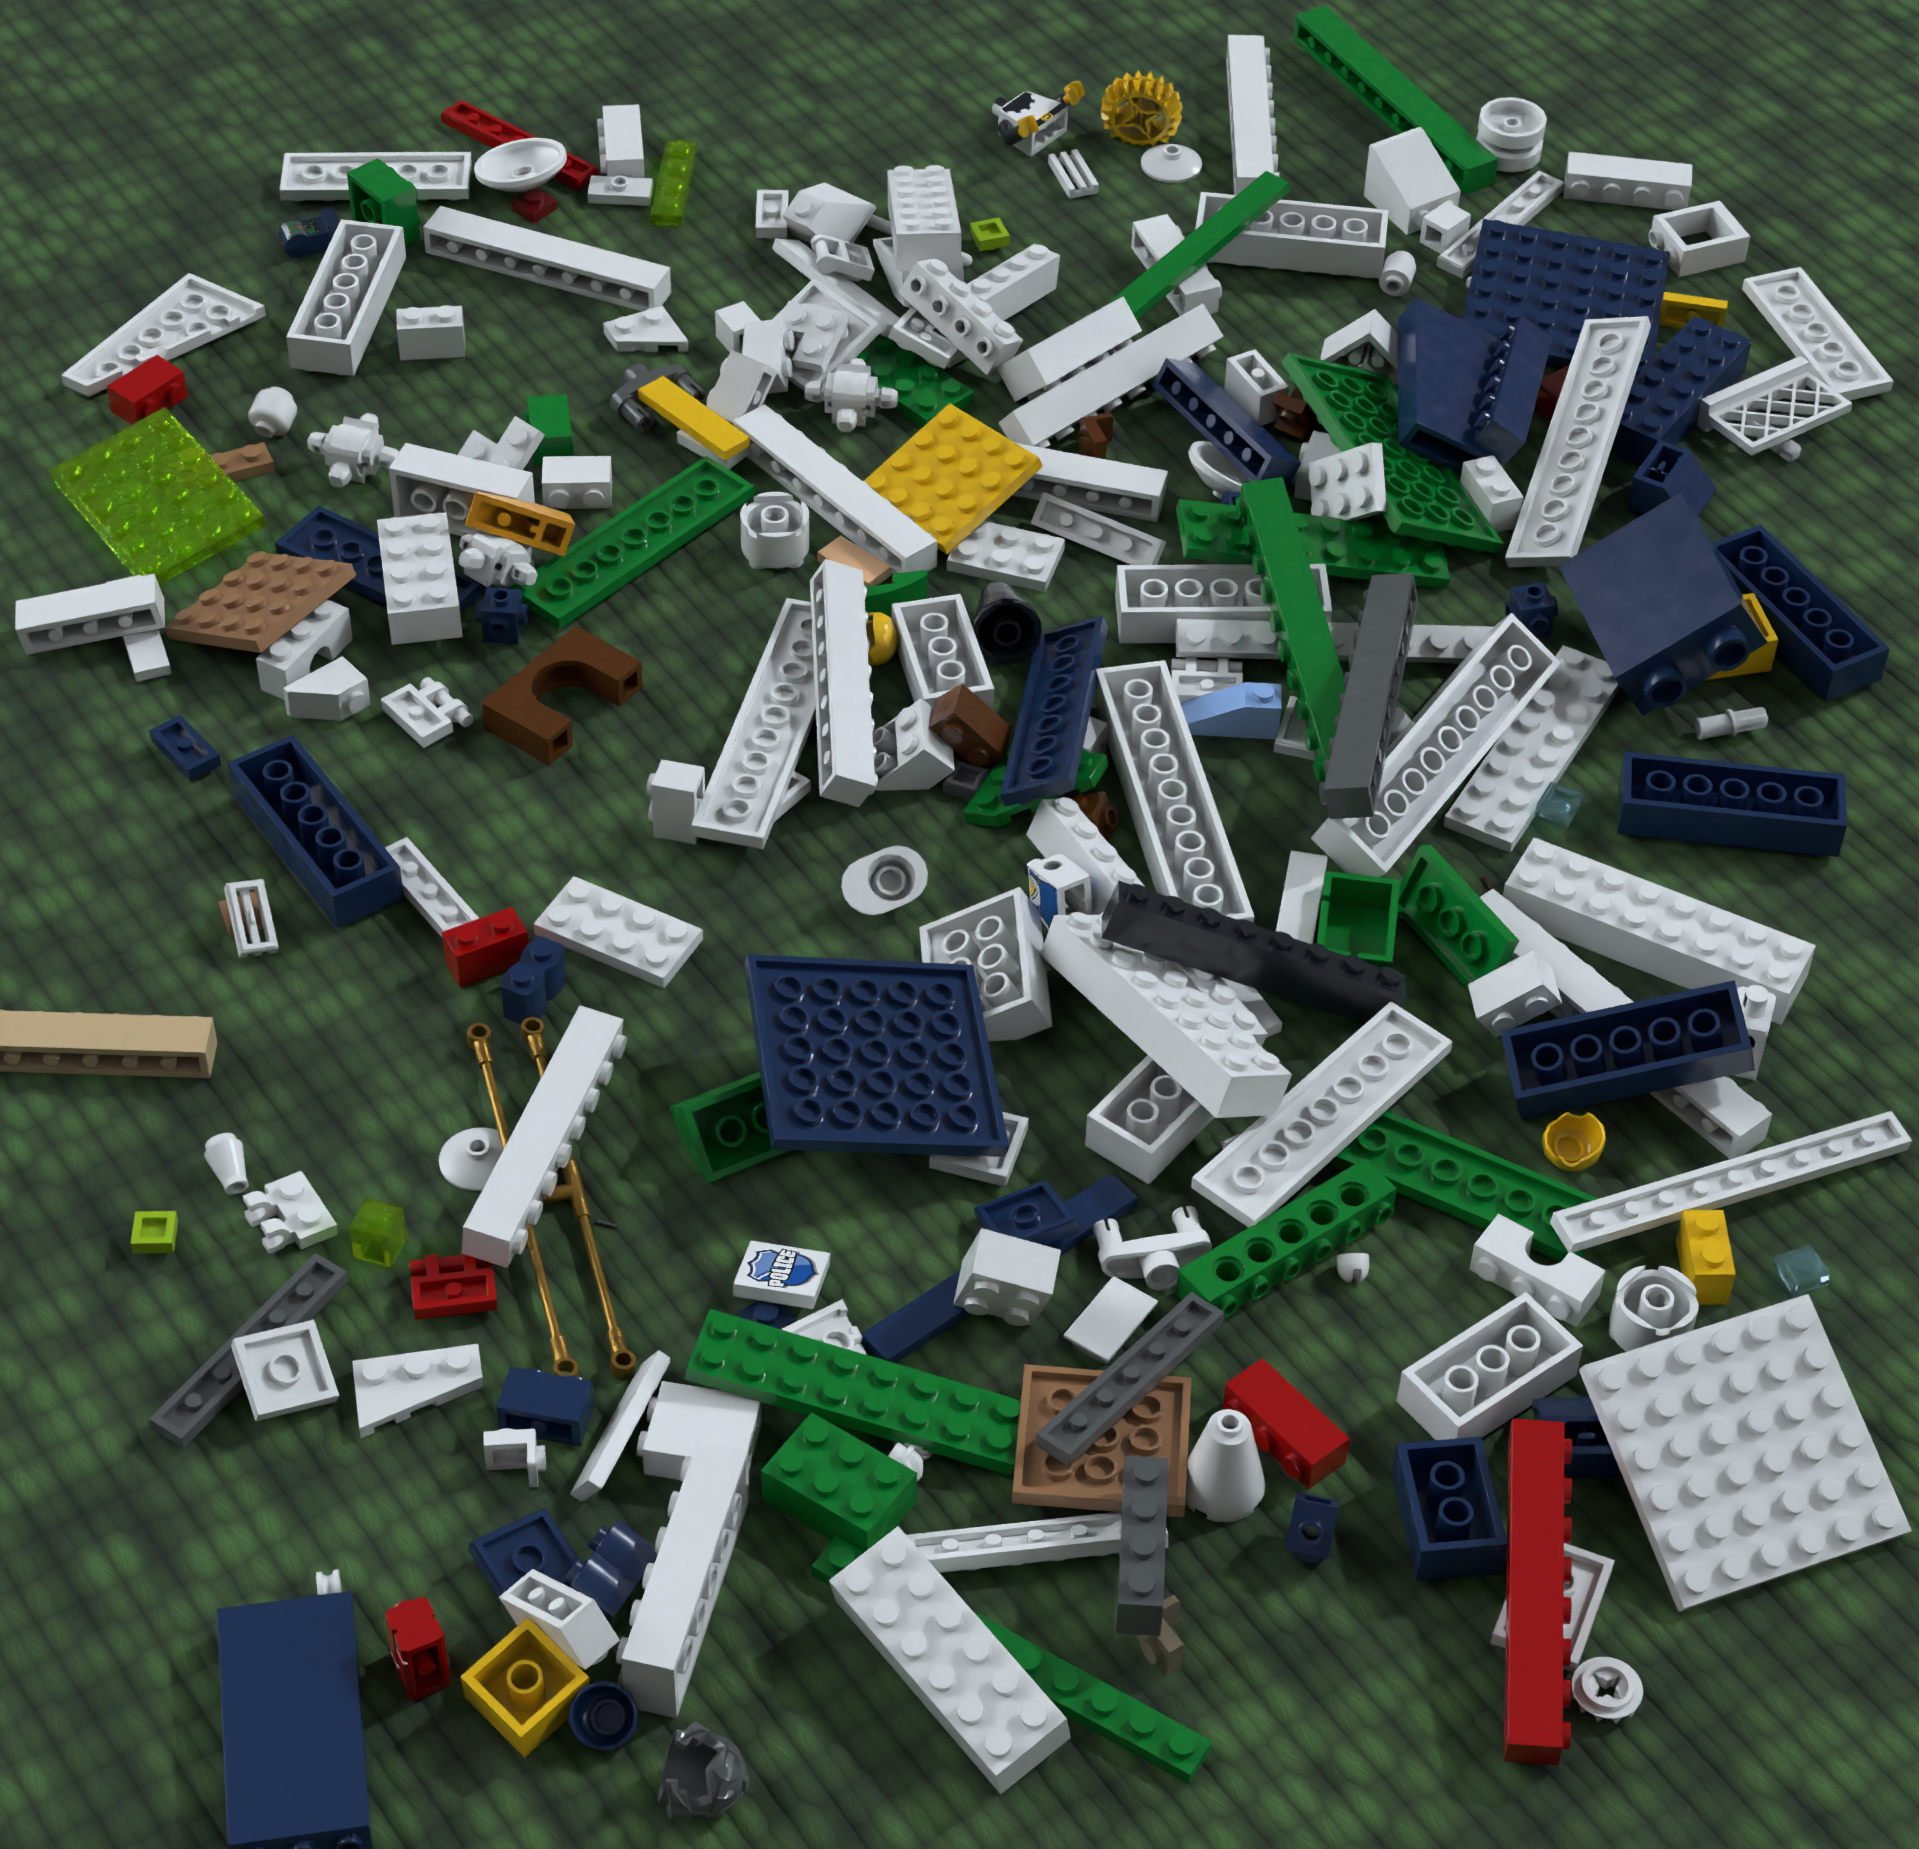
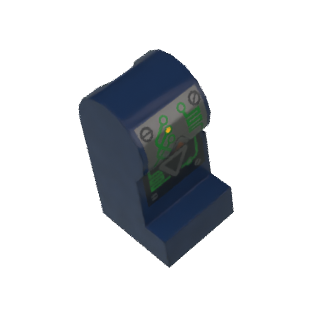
M333 207L320 209L321 217L303 220L302 222L290 220L281 225L279 237L288 255L296 258L326 252L340 223Z

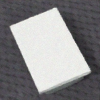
M1113 1276L1064 1333L1063 1337L1071 1341L1072 1345L1079 1351L1101 1363L1107 1364L1158 1304V1300Z

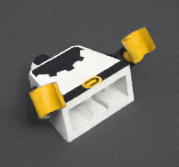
M1075 81L1068 84L1064 88L1065 92L1055 98H1046L1028 91L1022 92L1011 101L1002 97L997 98L992 106V113L999 116L998 133L1005 144L1008 146L1014 145L1032 157L1067 131L1068 107L1077 104L1080 98L1085 95L1081 82Z

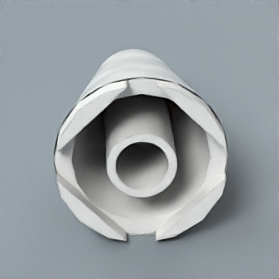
M1226 1409L1218 1411L1211 1416L1188 1457L1185 1502L1194 1512L1196 1508L1207 1514V1519L1215 1522H1234L1248 1517L1254 1512V1507L1262 1501L1265 1493V1478L1250 1421L1241 1412Z

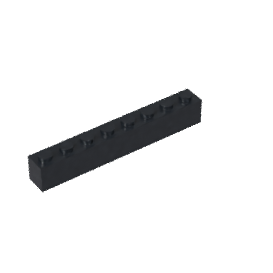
M1118 881L1102 915L1103 939L1362 1024H1366L1389 1002H1393L1402 1008L1407 998L1405 975L1400 974L1391 967H1379L1364 962L1357 956H1346L1328 950L1325 946L1318 943L1309 944L1294 939L1285 932H1273L1258 927L1251 921L1237 920L1222 915L1212 908H1201L1191 905L1176 896H1164L1149 891L1140 884H1128Z

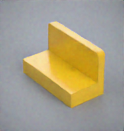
M1664 292L1659 325L1683 328L1696 316L1723 328L1728 301Z

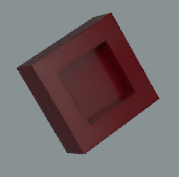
M537 188L528 190L512 200L513 211L534 224L557 210L556 199Z

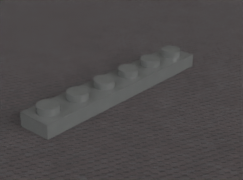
M315 1253L149 1418L151 1429L184 1449L244 1388L231 1348L233 1339L310 1321L349 1282L347 1271Z
M1194 1293L1188 1294L1036 1433L1035 1445L1062 1463L1070 1466L1223 1324L1224 1312Z

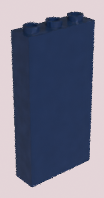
M1416 297L1398 318L1399 445L1461 474L1463 462L1492 456L1474 444L1473 440L1477 430L1474 428V424L1482 412L1479 410V406L1487 394L1484 392V388L1491 379L1489 370L1496 361L1494 353L1498 348V337Z
M351 1591L217 1609L229 1849H373L356 1617Z

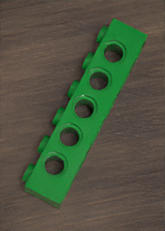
M1365 1158L1262 1219L1257 1224L1252 1225L1178 1269L1176 1296L1182 1301L1192 1292L1224 1312V1319H1226L1238 1307L1248 1301L1260 1299L1271 1287L1283 1280H1291L1304 1267L1314 1261L1320 1262L1324 1260L1332 1250L1344 1243L1354 1242L1365 1230L1375 1224L1381 1225L1385 1223L1394 1212L1397 1188Z

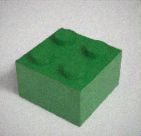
M378 158L347 172L352 221L403 227L405 246L420 239V217L416 201L418 193L413 183L405 180L392 167L387 166Z

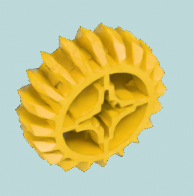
M1138 70L1135 73V77L1126 72L1123 80L1116 77L1113 85H1108L1104 97H1102L1100 116L1104 120V129L1110 130L1111 138L1119 136L1122 144L1127 141L1132 145L1139 144L1145 146L1146 144H1151L1155 146L1158 140L1167 143L1170 136L1175 135L1179 124H1181L1183 105L1179 101V92L1173 91L1172 83L1164 84L1163 75L1158 79H1154L1151 71L1147 76H1142ZM1129 100V102L1125 103V106L1118 107L1123 101ZM1164 113V116H1162L1159 120L1154 121L1155 118H1158L1159 114Z

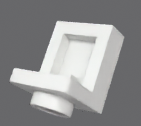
M504 1428L498 1431L484 1432L486 1470L527 1468L529 1488L538 1487V1472L546 1471L545 1445L537 1446L535 1429L514 1430Z

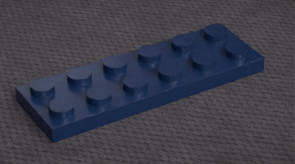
M318 505L275 542L276 553L279 555L287 554L295 557H311L312 559L351 563L357 576L344 586L387 606L379 534ZM454 569L461 613L483 593V584Z

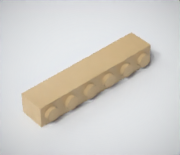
M0 1010V1072L210 1078L217 1047L213 1017Z

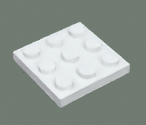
M813 278L791 301L846 311L849 321L825 372L795 366L792 358L801 341L800 338H795V349L791 351L790 356L793 376L789 380L804 391L806 383L811 381H822V384H826L828 373H836L838 363L848 364L851 359L856 358L882 332L879 323ZM785 307L773 319H780Z

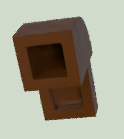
M1297 385L1290 396L1278 391L1272 402L1279 414L1274 429L1300 440L1309 441L1313 430L1319 432L1323 426L1317 421V415L1311 406L1303 400V394Z

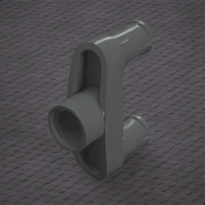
M637 363L625 371L622 377L623 386L613 394L610 400V409L620 418L629 421L637 431L644 432V428L648 430L654 424V416L645 410L649 406L638 399L639 388L664 376L702 404L707 400L708 394L694 382L692 375L679 364L667 365L649 371L643 364Z

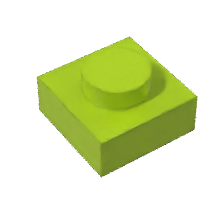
M1000 217L970 223V235L979 251L1009 246L1010 235Z
M176 1211L135 1212L131 1237L133 1254L174 1253L178 1226Z

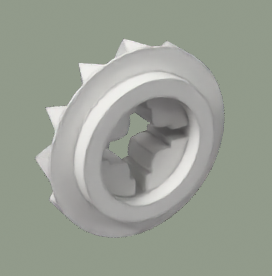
M1611 1657L1591 1658L1579 1665L1573 1674L1571 1681L1572 1698L1576 1699L1579 1703L1581 1713L1588 1711L1595 1716L1597 1722L1605 1718L1612 1719L1616 1724L1623 1717H1632L1636 1709L1641 1705L1643 1697L1642 1682L1638 1674L1628 1664ZM1617 1684L1613 1697L1608 1694L1603 1697H1597L1599 1685L1606 1689Z

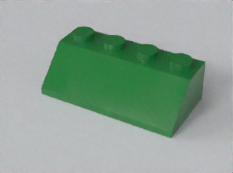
M760 1072L669 1106L682 1145L706 1183L790 1151L771 1149Z

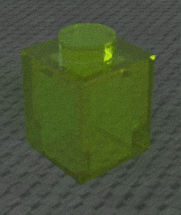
M365 1197L349 1226L354 1258L392 1268L408 1238L404 1207Z

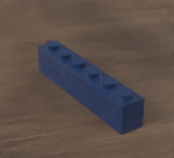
M1523 316L1514 325L1507 324L1499 335L1498 340L1501 341V344L1494 353L1496 361L1489 370L1491 379L1484 388V392L1487 394L1479 406V410L1482 412L1474 424V428L1477 430L1473 443L1489 454L1494 455L1495 458L1504 464L1526 442L1553 339L1552 336Z
M1166 357L1152 386L1251 481L1283 477L1286 490H1288L1301 462L1195 363Z

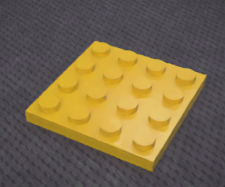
M949 403L864 481L880 496L888 499L904 515H908L923 530L931 533L933 538L937 540L938 549L948 554L1043 466L1038 456Z

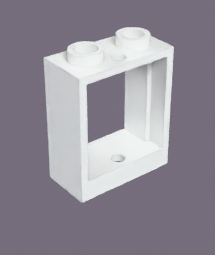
M1721 201L1654 215L1652 227L1649 231L1651 246L1660 251L1670 252L1668 266L1672 268L1678 277L1745 262L1750 235ZM1706 231L1713 240L1686 245L1680 237Z

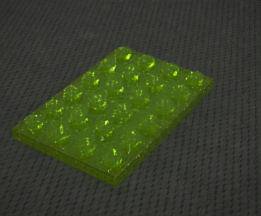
M166 407L48 470L52 481L134 576L155 574L159 585L267 525L264 515Z

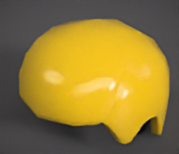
M880 612L868 613V617L873 618L868 621L866 626L867 638L870 640L868 665H883L892 658L897 650L898 632L893 619Z
M1569 1112L1564 1113L1557 1120L1547 1125L1542 1137L1546 1158L1559 1169L1569 1172H1580L1594 1165L1598 1161L1606 1141L1603 1124L1589 1112L1583 1116L1572 1115Z

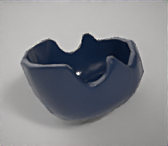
M597 1681L581 1688L571 1701L568 1723L580 1744L599 1751H613L615 1748H620L628 1743L636 1731L639 1708L631 1692L621 1685L609 1681Z

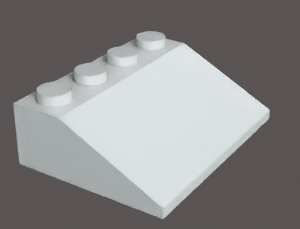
M1020 887L919 927L923 963L973 965L988 1041L1018 1040L1052 1027L1045 959L1040 955L1044 945L1040 912Z

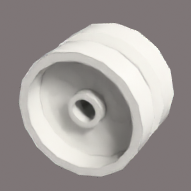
M1513 97L1498 98L1489 101L1481 108L1478 123L1479 131L1476 139L1498 158V171H1525L1533 168L1540 161L1547 117L1538 105L1525 99Z

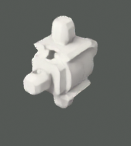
M853 358L848 364L838 363L836 373H828L826 384H822V381L806 383L805 399L819 403L824 401L825 413H832V424H837L838 429L842 432H850L855 426L865 427L866 418L875 417L877 406H880V408L897 407L898 391L885 387L878 389V377L871 376V366H867L862 359Z
M366 413L360 419L344 416L343 424L339 426L333 425L329 433L314 432L310 434L307 440L308 449L324 455L325 464L330 468L329 480L332 486L341 488L348 484L349 481L364 484L366 476L376 475L379 467L389 468L398 455L399 451L397 449L384 446L383 435H379L378 432L379 423L376 415Z
M476 532V534H467L461 537L459 546L462 552L459 564L464 568L465 575L486 587L492 584L498 588H510L515 583L522 586H530L536 582L538 574L534 567L537 557L532 553V546L488 532L484 534Z

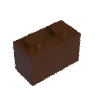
M963 683L937 698L929 728L969 764L986 768L1004 757L1012 727Z

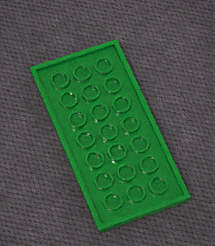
M1288 352L1282 364L1289 373L1290 380L1297 385L1303 394V400L1311 406L1317 415V421L1325 427L1331 436V442L1341 452L1371 442L1382 443L1386 492V511L1382 512V514L1389 523L1388 527L1393 533L1402 537L1405 535L1417 537L1427 542L1431 540L1442 542L1451 547L1461 546L1476 552L1486 551L1497 554L1504 544L1479 509L1456 473L1450 468L1399 445L1398 390L1388 376Z

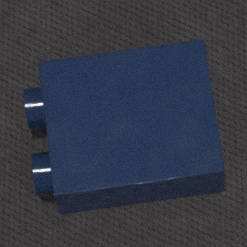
M1681 492L1559 565L1615 679L1643 716L1656 708H1665L1676 704L1684 697L1688 689L1719 671H1729L1739 667L1747 660L1751 652L1768 643L1708 531Z

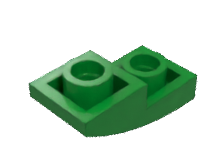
M927 570L892 574V584L866 587L865 612H880L892 617V604L927 599Z

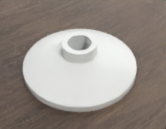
M1161 144L1145 151L1141 158V168L1146 175L1154 180L1165 183H1182L1195 178L1200 173L1202 160L1194 150L1186 146Z
M471 1128L451 1137L444 1144L439 1155V1167L445 1179L452 1185L464 1190L482 1191L503 1152L498 1130Z

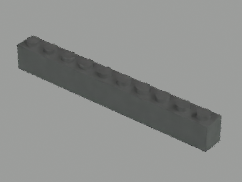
M1413 573L1372 575L1369 589L1363 592L1364 610H1359L1358 615L1360 629L1354 631L1355 651H1350L1349 653L1350 672H1345V693L1340 694L1339 698L1340 715H1336L1334 720L1336 735L1331 737L1329 742L1331 757L1325 760V782H1320L1319 785L1320 802L1327 805L1329 819L1374 817L1418 606Z

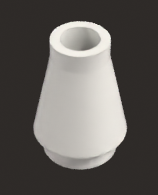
M222 1133L210 1138L205 1144L204 1158L222 1183L226 1194L236 1195L242 1193L249 1186L246 1178L243 1143L236 1139V1136L232 1133Z

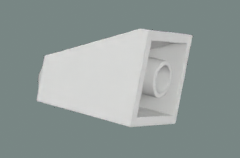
M1421 127L1370 144L1364 197L1376 208L1389 210L1388 218L1406 235L1421 230L1423 217L1445 201L1458 207L1460 189Z

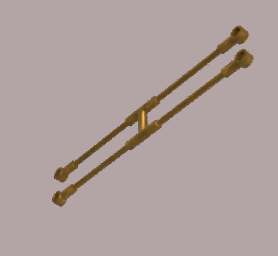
M528 1017L521 1023V1039L528 1043L532 1060L537 1064L541 1079L547 1068V1053L543 1042L544 1023L539 1018ZM475 1023L468 1028L467 1044L471 1049H474L478 1067L483 1070L499 1137L504 1150L510 1136L492 1070L494 1063L489 1047L491 1030L486 1024ZM570 1155L566 1167L562 1168L566 1184L556 1185L550 1197L544 1195L541 1202L550 1203L566 1200L571 1202L575 1220L580 1223L608 1327L606 1335L612 1354L610 1372L615 1378L627 1379L635 1372L636 1357L627 1349L623 1331L617 1325L589 1222L591 1214L577 1163ZM530 1224L527 1229V1245L551 1335L549 1343L554 1359L553 1374L578 1377V1364L574 1359L570 1358L566 1339L561 1335L533 1228L535 1225ZM619 1363H625V1364H628V1365L622 1366V1365H619ZM561 1371H568L570 1373L564 1374Z

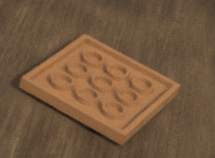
M264 551L256 552L247 558V562L239 569L226 574L223 577V581L215 588L203 592L199 596V600L191 607L179 611L175 615V619L165 626L164 629L171 640L262 653L357 575L351 563L312 559L311 557H295L287 554H271Z
M1024 1364L1012 1503L1121 1512L1125 1456L1169 1458L1167 1516L1184 1517L1192 1378L1166 1376L1070 1466H1067L1035 1445L1036 1433L1104 1371Z

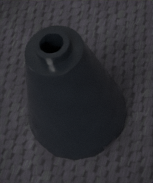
M992 582L983 588L972 625L983 658L993 664L1000 665L1001 662H1012L1013 664L1022 662L1030 657L1040 645L1042 628L1037 612L1004 582Z

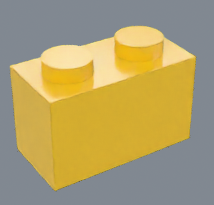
M1683 1210L1675 1240L1681 1273L1694 1284L1699 1305H1728L1736 1273L1724 1210Z

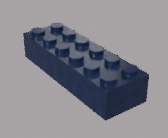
M1694 316L1634 378L1610 453L1641 466L1659 440L1676 446L1698 423L1701 399L1732 386L1745 372L1752 340L1712 324L1708 320Z
M1761 524L1714 542L1741 594H1755L1778 638L1776 654L1825 702L1882 679L1890 648Z
M294 735L227 763L232 794L337 928L404 898L400 866Z
M1624 752L1618 781L1617 834L1839 857L1847 828L1845 774Z
M1735 980L1501 1031L1521 1120L1755 1070L1752 1046Z

